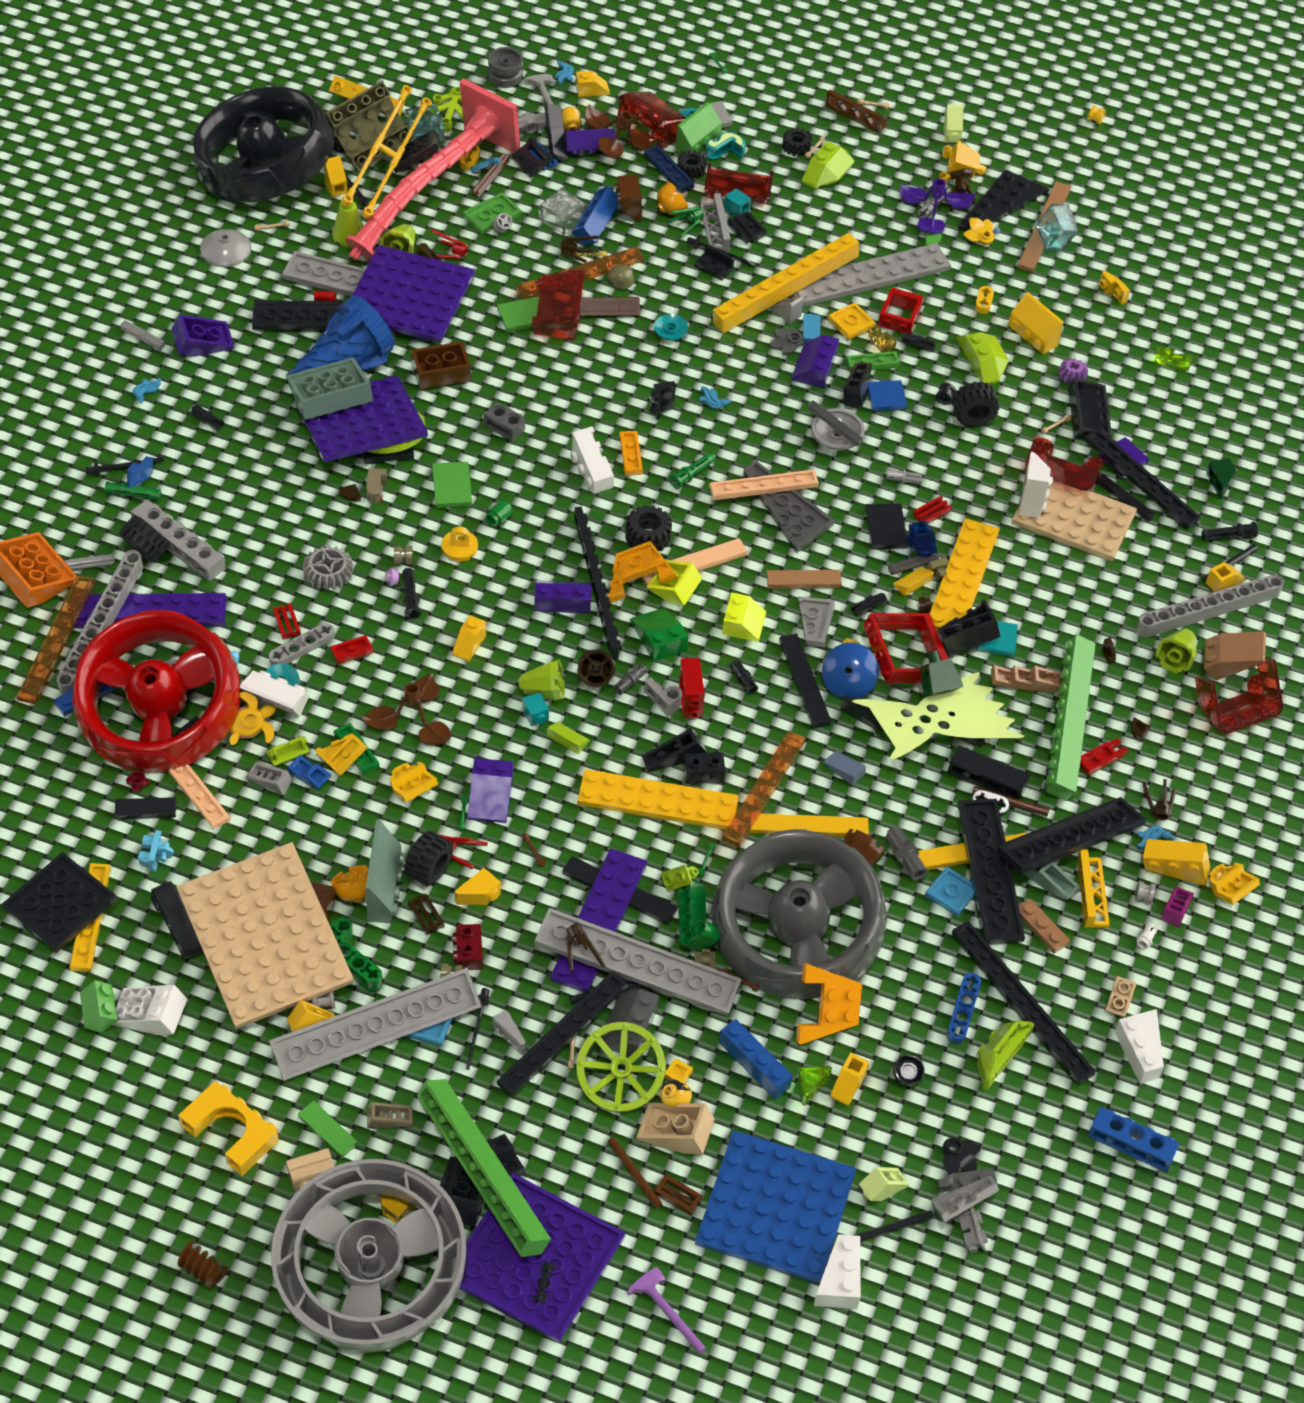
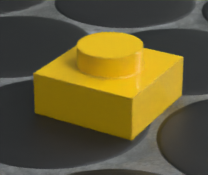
M675 1058L666 1070L665 1079H674L686 1083L693 1072V1068Z

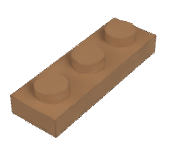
M1031 899L1019 905L1022 921L1053 954L1069 945L1070 939Z

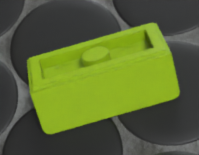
M559 722L547 728V736L577 754L590 742L586 737Z

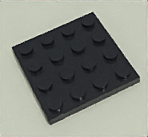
M62 852L5 900L1 906L4 911L57 953L117 901L118 898L115 893Z

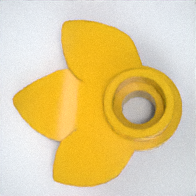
M970 218L969 225L971 229L964 232L963 235L972 242H980L983 245L992 243L995 237L993 223L988 219L982 222L978 218Z

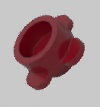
M135 771L126 778V783L131 785L133 791L138 792L144 786H148L150 780L145 778L143 772Z

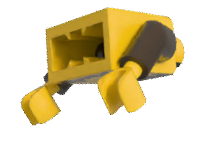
M958 141L953 148L948 145L944 147L942 157L949 158L947 172L950 174L941 172L939 179H943L946 184L948 179L954 180L961 176L971 179L975 173L981 176L985 173L986 166L979 164L980 154L969 146Z

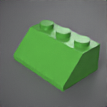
M710 102L704 104L677 125L676 151L683 154L684 151L688 153V150H691V152L696 150V153L701 152L706 147L708 140H716L722 134V122Z

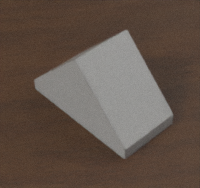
M803 296L786 299L771 308L790 324L802 316L804 299Z

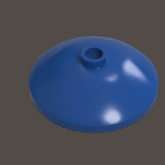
M843 643L834 647L827 654L822 665V677L826 687L831 693L840 698L842 696L861 698L867 695L876 685L879 676V666L874 654L868 648L858 643ZM847 667L852 668V672L849 674L845 671Z

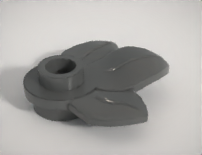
M774 329L777 338L769 343L772 348L782 349L784 354L794 352L796 347L803 344V337L796 331Z

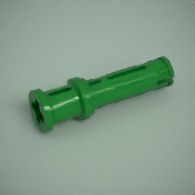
M708 452L690 466L682 467L678 473L669 476L670 484L675 489H680L682 484L690 482L695 474L715 462V455L712 452Z

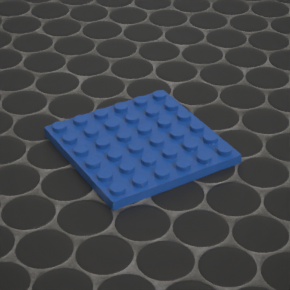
M733 1130L695 1240V1245L820 1285L856 1168Z

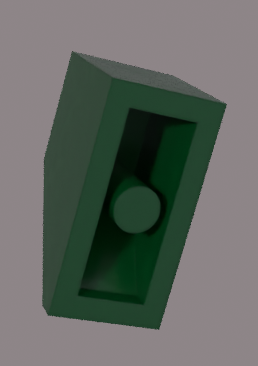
M1230 458L1210 461L1206 472L1219 499L1224 498L1236 475V467L1232 464Z

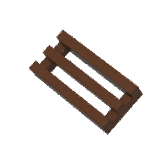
M665 1174L654 1190L659 1198L690 1216L703 1195ZM665 1183H667V1184H669L670 1186L676 1188L677 1190L681 1191L682 1193L686 1194L687 1196L693 1198L694 1201H692V1200L688 1199L687 1197L683 1196L682 1193H680V1192H678V1191H676V1190H673V1189H671L670 1187L666 1186Z

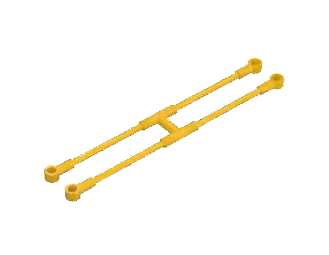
M407 85L401 89L398 103L384 129L369 152L370 154L353 186L341 199V203L344 206L348 207L351 205L356 192L355 189L378 149L392 157L390 167L374 198L362 212V216L365 219H370L374 214L373 209L380 193L402 157L405 146L421 116L424 115L431 105L430 99H422L418 115L397 152L383 145L382 142L396 113L406 97L412 92V89Z

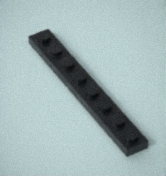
M1098 427L1085 436L1084 441L1186 530H1189L1200 521L1201 516Z
M611 971L497 1080V1085L511 1097L517 1094L627 988V983Z

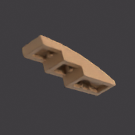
M994 665L990 669L993 685L1012 689L1058 692L1062 680L1060 678L1061 672L1034 666L1030 670L1015 665L1012 669Z

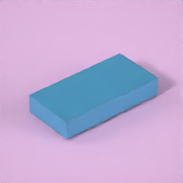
M803 315L804 343L820 336L821 315Z

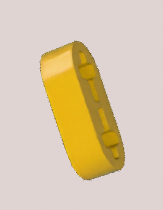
M475 145L466 155L460 158L461 169L468 171L471 170L470 167L475 166L480 157L478 145Z
M983 286L979 289L975 310L979 314H987L990 311L994 294L991 287Z

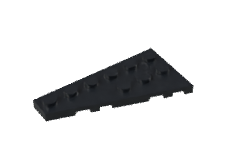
M1006 169L959 223L958 229L965 232L970 230V218H978L982 222L988 219L996 223L1004 215L1007 217L1025 207L1026 203L1034 202L1039 196L1048 194L1049 189Z

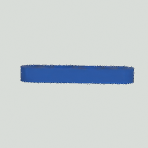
M967 973L962 980L947 1032V1038L953 1044H961L966 1038L981 985V978L975 973ZM970 981L974 982L972 990H968ZM968 996L972 999V1002L969 1004L964 1003L961 998ZM963 1013L967 1016V1019L959 1020L956 1015ZM956 1027H961L959 1035L955 1036Z

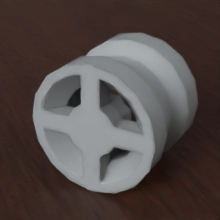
M501 213L493 220L492 225L496 232L504 233L512 226L513 222L510 215Z
M1139 881L1135 900H1145L1147 903L1152 904L1156 885H1146L1144 882Z

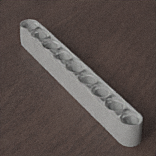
M129 550L123 556L59 671L56 680L61 694L74 689L76 669L72 668L77 666L81 652L93 639L89 637L95 636L113 624L143 569L141 554L138 551Z
M1274 574L1143 613L1139 617L1136 633L1144 638L1276 599L1280 596L1284 579Z

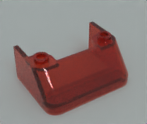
M708 163L704 191L708 194V197L714 198L716 193H720L721 196L725 197L728 193L738 189L749 196L751 200L757 201L758 204H766L771 199L774 171H770V176L713 169L711 163Z
M1265 657V663L1257 665L1258 674L1249 678L1247 693L1219 703L1214 681L1199 676L1194 677L1199 705L1217 731L1228 734L1275 717L1282 712L1283 700L1275 659Z

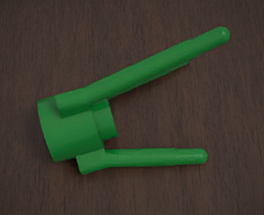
M695 206L693 208L671 211V214H686L676 216L668 221L672 222L687 218L689 222H694L679 235L681 238L696 225L701 224L704 214L700 207Z

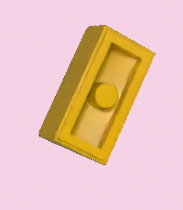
M920 567L893 583V586L904 596H907L932 581L934 572Z

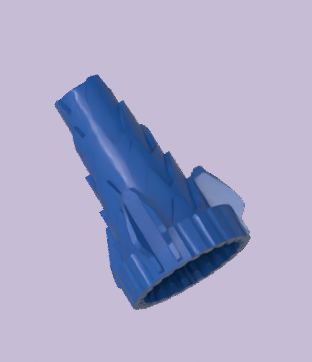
M353 295L338 307V312L330 319L325 332L320 336L317 343L296 363L297 366L286 375L353 357L362 371L373 369L387 362V354L395 346L394 337L379 313L361 297Z

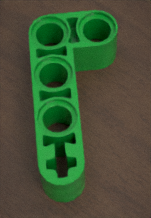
M692 879V884L678 888L680 943L687 948L701 952V949H706L716 943L720 938L718 926L706 920L704 884Z
M347 917L338 918L330 927L342 954H346L344 958L353 979L369 992L375 993L380 991L383 986L382 970L349 944L353 939L352 921Z

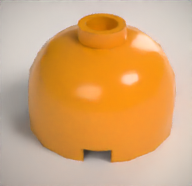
M667 182L658 191L657 201L659 204L657 207L662 213L666 212L668 215L676 216L679 214H671V211L687 209L688 205L682 194L675 190L676 187L671 182Z
M366 865L348 868V873L343 874V872H340L332 878L333 890L342 900L358 903L366 898V882L369 869Z

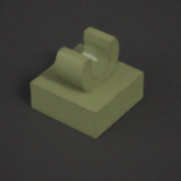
M946 557L931 561L926 566V569L932 570L936 580L943 579L944 575H947L945 567L949 562Z
M701 949V952L695 951V962L716 969L715 952H710V949Z

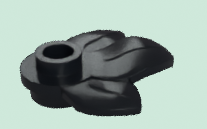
M952 1137L943 1143L942 1150L945 1154L943 1163L950 1174L957 1173L959 1169L964 1172L977 1170V1162L974 1155L979 1153L981 1148L975 1142L970 1140L961 1141L958 1138ZM950 1147H954L956 1151L951 1150Z

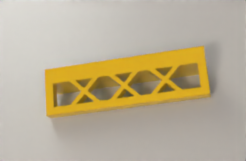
M1083 849L1079 852L1077 867L1084 927L1109 928L1101 858L1089 857L1088 850ZM1090 864H1097V870L1094 873L1090 870ZM1092 879L1099 883V887L1096 889L1092 886ZM1094 895L1101 900L1098 906L1094 903ZM1096 912L1103 917L1104 921H1095Z

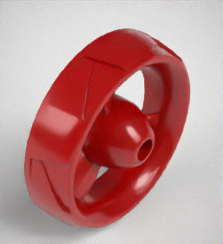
M147 610L116 621L102 632L96 634L87 644L76 666L72 706L77 725L85 740L106 761L131 771H141L143 773L166 772L170 769L175 770L176 768L184 767L201 759L223 740L231 729L241 702L239 694L242 692L239 688L241 678L232 653L215 632H210L197 621L175 611ZM152 642H175L191 648L181 655L174 665L158 659H148L133 667L128 662L120 659L128 651ZM215 679L213 696L203 715L191 727L172 737L170 719L179 714L187 700V689L203 686ZM101 683L125 688V695L130 707L139 718L144 720L139 741L117 735L102 721L98 706Z

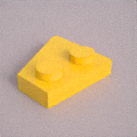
M351 733L341 740L331 742V745L326 748H317L315 752L341 776L367 749V746Z

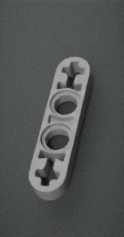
M323 623L273 649L269 653L271 666L278 663L289 664L332 641L335 637L333 625ZM312 638L315 642L308 644L305 640ZM292 647L299 648L297 652L289 651Z

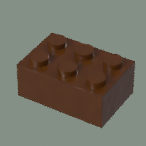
M462 341L411 350V365L419 389L471 381V365Z

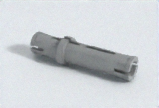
M950 187L947 189V194L951 193ZM944 196L938 199L937 205L945 198ZM935 198L928 199L924 206L918 210V216L923 213L920 218H926L930 212H933Z

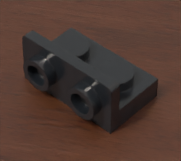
M706 244L704 253L695 261L694 267L723 281L733 271L734 257Z
M674 381L653 385V392H651L652 403L649 404V408L656 420L660 419V411L674 409L676 390Z

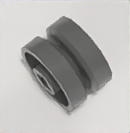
M499 47L490 52L488 56L489 80L500 87H512L519 84L523 78L522 54L511 47Z

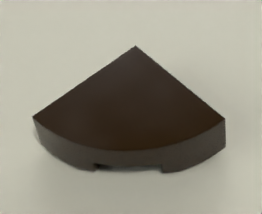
M356 484L338 488V493L342 498L351 499L353 502L361 501Z
M1110 637L1104 639L1101 652L1107 662L1113 664L1116 662L1115 647Z
M1134 717L1131 724V733L1137 741L1141 742L1150 731L1151 726Z

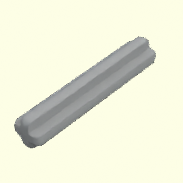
M126 320L120 324L121 330L158 350H162L165 347V342L162 339Z
M113 554L64 561L72 570L114 565Z

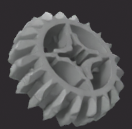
M330 545L328 548L323 546L320 549L315 548L314 552H309L308 556L304 559L303 574L307 582L311 583L313 587L318 586L319 590L321 588H325L326 591L328 588L335 590L336 586L342 588V585L347 584L348 579L352 577L353 561L349 553H345L344 549L339 550L337 546L331 548Z

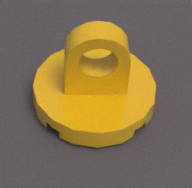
M455 527L443 537L441 543L442 553L452 561H468L470 557L477 554V538L466 528Z

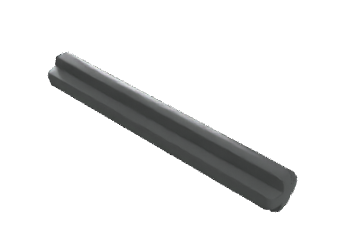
M814 400L808 403V410L855 446L862 444L863 437Z

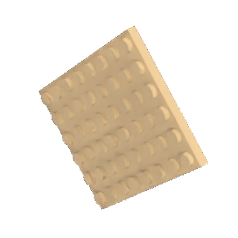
M293 842L176 886L235 1029L296 1006L300 1000L306 1002L354 983L353 976Z

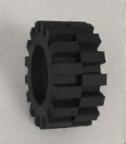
M797 127L796 130L791 128V131L788 129L784 133L782 148L788 155L792 153L794 157L795 155L801 157V154L805 156L806 152L811 150L812 135L809 134V131H805L803 128L799 130Z
M688 150V153L686 151L683 154L680 153L677 165L692 180L693 177L699 179V176L703 177V174L705 175L707 158H705L704 154L701 155V152L696 153V150H693V152Z

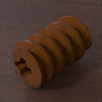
M190 1241L179 1255L178 1266L184 1268L187 1273H191L192 1277L198 1278V1281L204 1283L207 1288H213L225 1277L228 1272V1266L220 1269L221 1261L213 1264L215 1257L212 1255L207 1259L208 1251L205 1250L200 1254L202 1247L198 1245L194 1248L195 1242Z

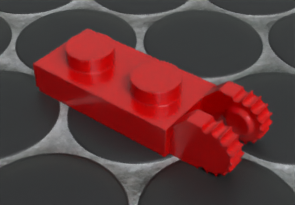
M1119 739L1106 742L1083 754L1080 760V768L1088 776L1124 757L1129 749L1124 746L1115 751L1114 749L1121 744Z

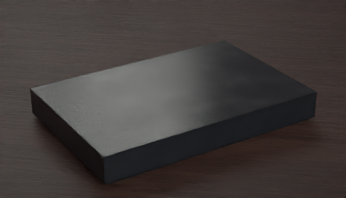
M866 504L865 511L871 549H907L908 540L902 504Z

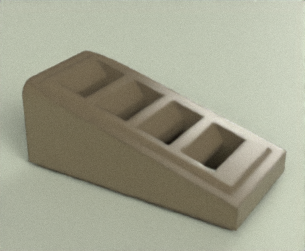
M370 1102L367 1109V1128L412 1127V1106ZM401 1113H405V1119H401Z

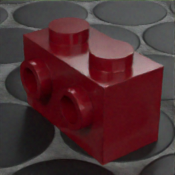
M481 924L456 925V933H452L453 945H457V950H453V963L463 965V969L483 970Z

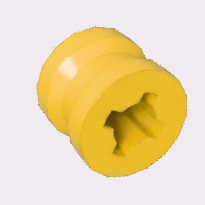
M1093 105L1087 119L1089 121L1094 120L1100 125L1104 119L1106 109H1099L1096 105Z

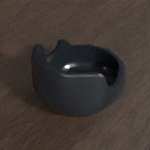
M905 1054L895 1061L893 1075L895 1080L901 1085H917L924 1077V1065L915 1055Z

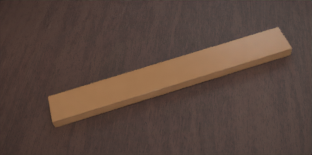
M1055 182L1018 263V269L1034 273L1070 193V185Z

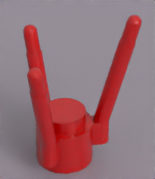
M434 229L430 230L432 233L451 241L440 240L441 243L451 246L452 253H455L454 255H437L441 259L460 260V257L465 258L468 244H464L462 241L453 239Z
M440 835L453 843V852L457 843L488 845V842L476 841L471 838ZM452 854L451 859L470 869H474L473 865Z

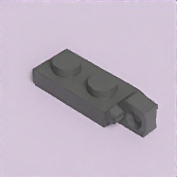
M989 1168L949 1174L946 1178L938 1179L936 1186L938 1193L951 1192L990 1175L996 1183L997 1180L994 1169Z

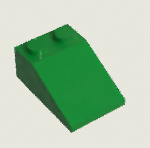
M665 608L630 618L632 626L653 662L687 651L688 635L682 624Z

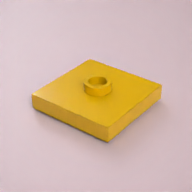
M852 303L828 315V320L848 340L874 328L876 322L856 303Z

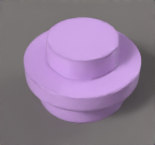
M390 567L385 572V582H388V586L397 585L399 571Z

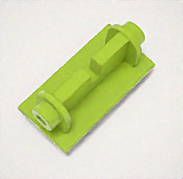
M298 736V738L290 740L286 744L272 746L266 753L275 767L295 759L299 755H305L310 750L306 745V737Z
M685 864L662 872L661 876L666 890L669 892L692 884V879L697 877L699 871L693 866L687 868Z

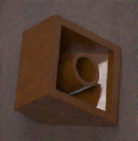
M637 174L617 176V183L614 184L615 193L619 194L617 195L618 205H621L622 212L636 221L642 222V195Z

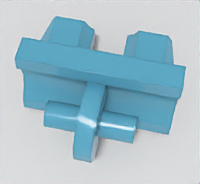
M155 830L154 835L143 836V848L151 850L150 852L140 851L138 856L139 864L149 866L151 872H156L159 857L161 862H165L166 859L173 857L174 853L173 849L169 847L170 844L168 842L163 844L161 839L162 831Z

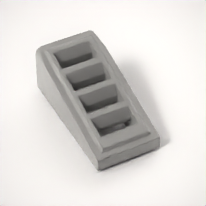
M255 762L246 776L248 780L281 794H284L292 782V778L287 770Z
M506 1010L493 1016V1028L521 1055L525 1054L526 1042L509 1012Z

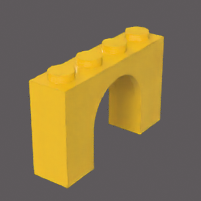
M216 1081L178 1115L180 1126L195 1138L217 1119L232 1117L240 1120L246 1126V1131L241 1139L225 1153L226 1164L241 1176L279 1141L278 1129L273 1123H267L262 1119L261 1114L257 1110H251L242 1098H236L231 1094L230 1089L226 1085H220Z

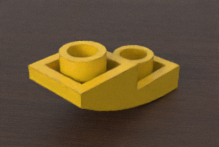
M1103 271L1099 280L1101 289L1107 295L1113 293L1120 304L1127 303L1130 293L1128 287L1114 275Z

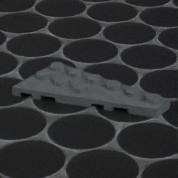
M754 461L743 472L746 478L775 475L758 461ZM796 490L758 495L797 553L834 525L835 520Z

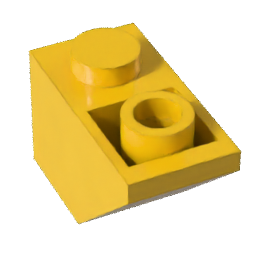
M341 157L329 158L324 165L325 186L331 197L347 194V179Z
M1223 562L1210 569L1206 584L1216 592L1245 582L1246 578L1234 566Z
M850 1053L839 1073L830 1098L849 1106L867 1075L870 1061Z
M380 1194L382 1214L395 1224L416 1208L402 1199Z

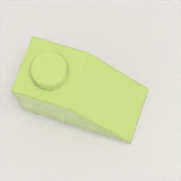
M947 105L943 125L944 141L961 142L963 105Z
M876 1167L859 1183L863 1189L864 1196L870 1201H883L910 1185L898 1168Z

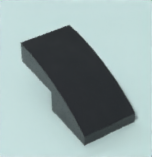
M505 1133L487 1141L509 1176L512 1173L518 1176L525 1174V1168L515 1154L514 1146Z

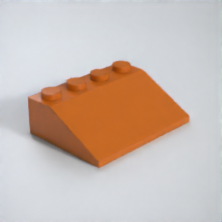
M39 532L0 541V577L26 608L43 604L79 580L78 576Z

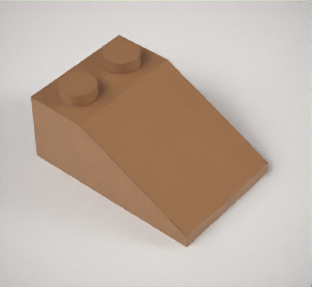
M1264 631L1221 633L1206 639L1204 669L1217 681L1265 663L1266 633Z

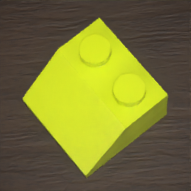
M666 560L678 578L662 584L657 571L647 588L670 604L685 605L702 580V576L693 563Z
M731 592L723 622L722 635L759 642L766 611L750 596Z

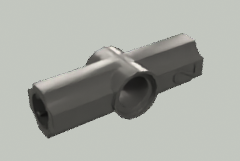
M899 826L890 828L885 837L894 849L895 857L906 868V871L914 881L924 878L928 870L920 859V853L917 848L908 840Z

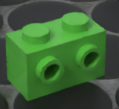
M94 980L80 992L85 1029L103 1033L117 1021L112 984Z

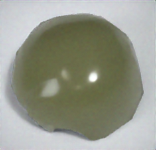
M623 264L616 265L609 270L608 280L609 283L612 282L615 289H627L634 284V274L630 267Z

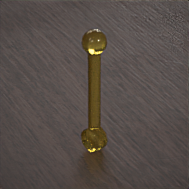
M605 250L602 251V252H594V253H579V252H577V251H576V253H573L574 255H577V256H579V257H580V256H603V257H606V256L608 255L607 251H605Z

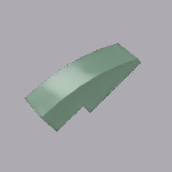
M1054 862L1024 873L1045 890L1065 900H1068L1080 888Z

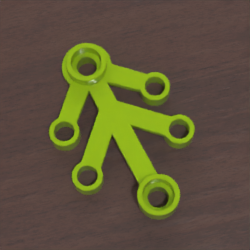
M458 86L452 88L448 94L443 96L435 94L433 96L434 104L430 105L429 113L437 115L439 112L447 110L445 118H442L439 122L441 132L448 133L452 130L451 119L454 111L463 120L462 107L458 104V101H461V92ZM451 99L450 102L442 104L444 101Z

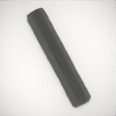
M932 551L890 564L888 570L893 575L929 564L940 557L937 551Z

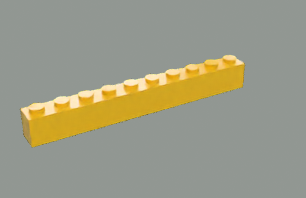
M850 233L843 235L714 308L713 324L722 333L729 331L859 257V242Z

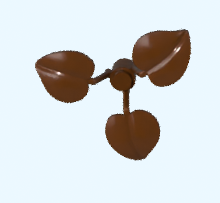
M590 104L586 108L585 120L593 129H607L616 122L618 131L614 139L601 137L597 143L598 148L608 157L619 158L623 154V145L616 142L620 132L628 129L627 137L631 139L630 143L639 150H646L657 141V138L647 133L631 129L633 116L627 111H622L620 116L617 115L616 119L610 122V118L606 114L593 108Z
M431 673L404 687L405 696L401 697V703L396 713L389 706H379L362 716L363 721L371 728L389 730L397 725L396 717L400 715L406 702L408 706H418L423 725L425 726L419 731V739L424 744L439 745L451 739V732L447 725L440 721H433L428 725L423 713L421 701L429 702L439 696V687Z

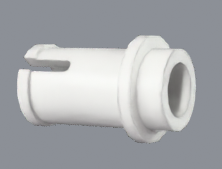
M1146 924L1142 934L1136 939L1137 945L1141 949H1147L1152 945V939L1158 931L1156 926L1150 931L1153 924Z

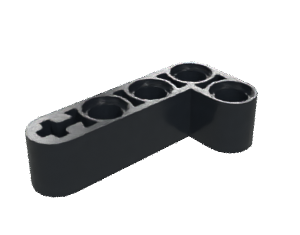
M169 881L151 889L150 897L156 911L161 912L182 958L186 960L202 953L201 945L173 883Z

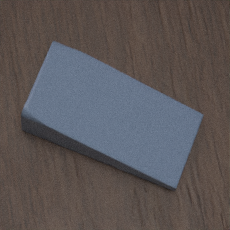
M837 751L823 762L824 765L852 786L865 775L866 767L863 764Z

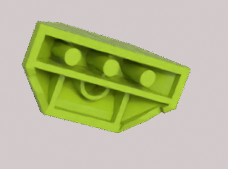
M826 141L811 158L801 183L817 189L820 186L838 182L854 164V160L846 149Z
M982 332L956 336L957 342L979 380L984 383L987 382L989 385L999 383L1009 359L997 338Z
M1013 1021L1002 1024L998 1031L994 1029L988 1038L990 1041L987 1044L983 1043L977 1052L979 1055L977 1066L982 1087L985 1091L990 1088L1030 1037L1034 1023L1029 1021Z

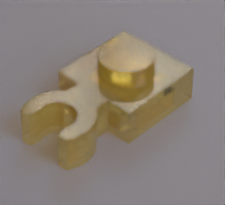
M876 325L875 331H872L871 328L868 329V336L873 338L872 343L882 353L896 347L897 342L887 331L882 333L880 326Z

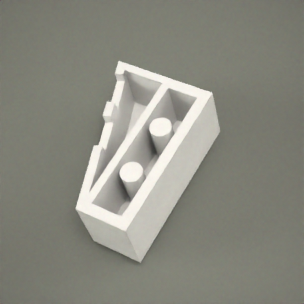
M593 427L573 432L570 457L572 462L576 463L579 474L585 478L586 486L595 494L613 488L614 475L606 456L602 457L598 449L601 447L599 441L595 442Z
M1157 1009L1119 1019L1114 1032L1139 1083L1143 1084L1159 1079L1164 1064Z
M838 1235L816 1293L814 1306L858 1309L861 1298L860 1236Z

